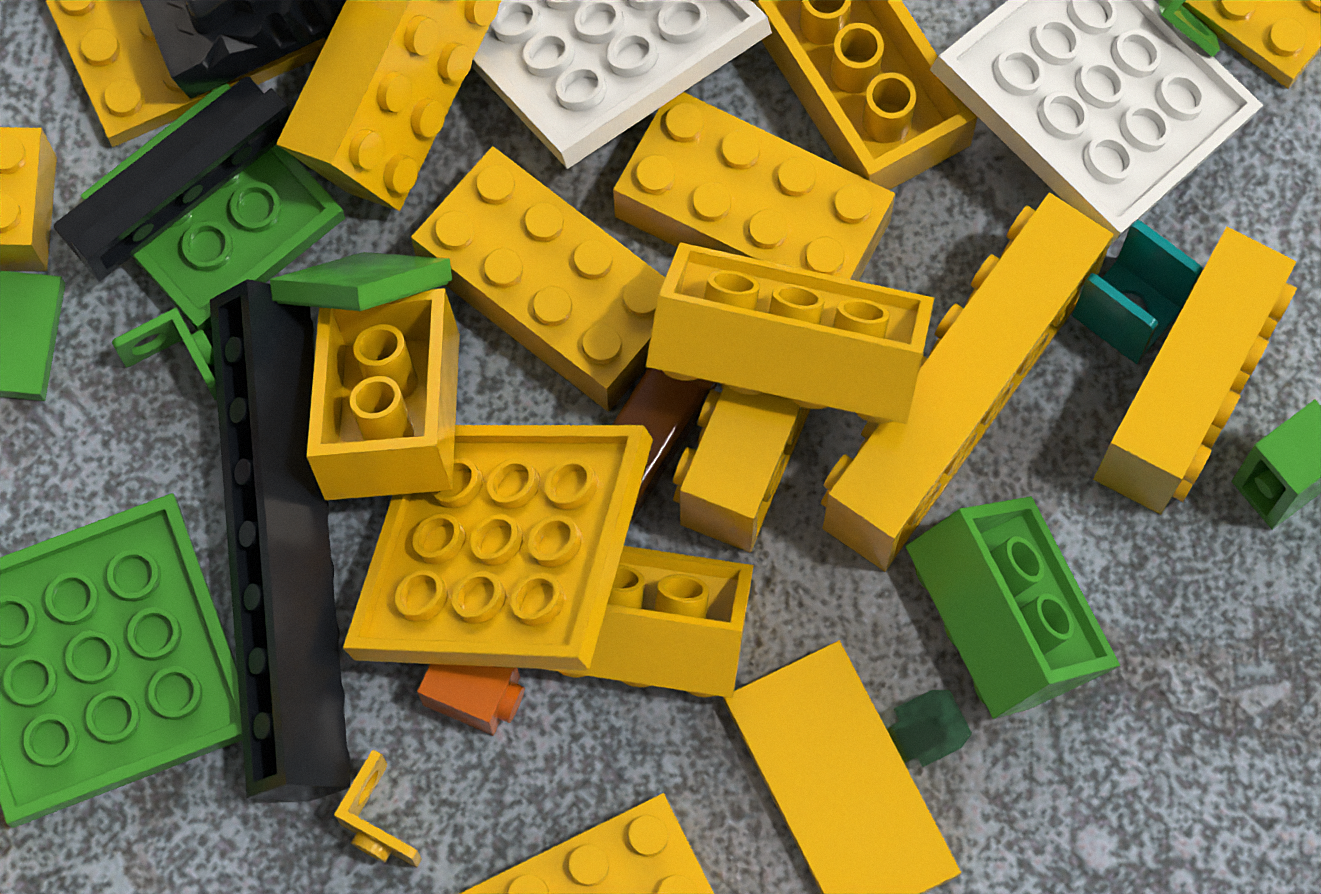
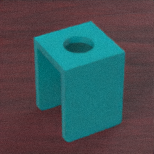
M1136 219L1129 228L1117 261L1102 278L1095 273H1091L1085 280L1072 316L1137 365L1181 312L1203 268L1145 223ZM1131 293L1139 296L1145 302L1147 312L1123 294Z

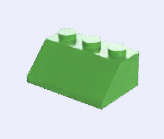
M1032 496L960 508L905 546L915 564L918 580L928 590L944 621L947 637L957 647L974 680V689L977 696L987 706L993 719L1034 708L1120 666Z

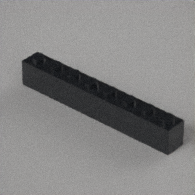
M246 279L210 299L246 797L252 799L313 801L351 787L349 773L350 754L347 749L344 714L345 692L342 686L338 643L340 632L336 620L333 584L334 565L331 560L328 525L329 504L323 497L307 459L315 361L313 348L314 326L311 319L310 306L278 304L277 301L272 300L271 285L269 283Z

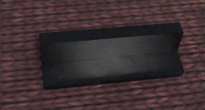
M250 77L242 78L55 222L54 229L100 282L274 147L290 116L287 104L272 88L264 93Z

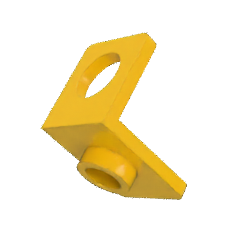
M373 749L334 816L342 827L356 834L351 844L362 852L383 863L392 854L417 868L422 858L415 848L358 817L388 765L383 755Z

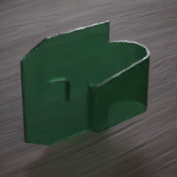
M930 690L894 708L899 721L887 729L904 764L918 757L922 767L961 749L972 735L950 690Z

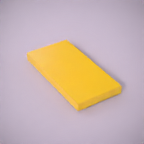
M840 640L734 691L733 698L723 697V702L821 894H925L961 875L962 872Z

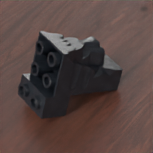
M140 0L171 78L190 99L321 38L327 40L346 1Z

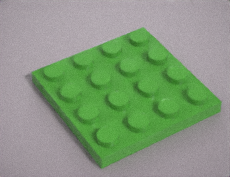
M173 493L0 557V805L6 823L10 827H18L242 740L237 664L178 500Z

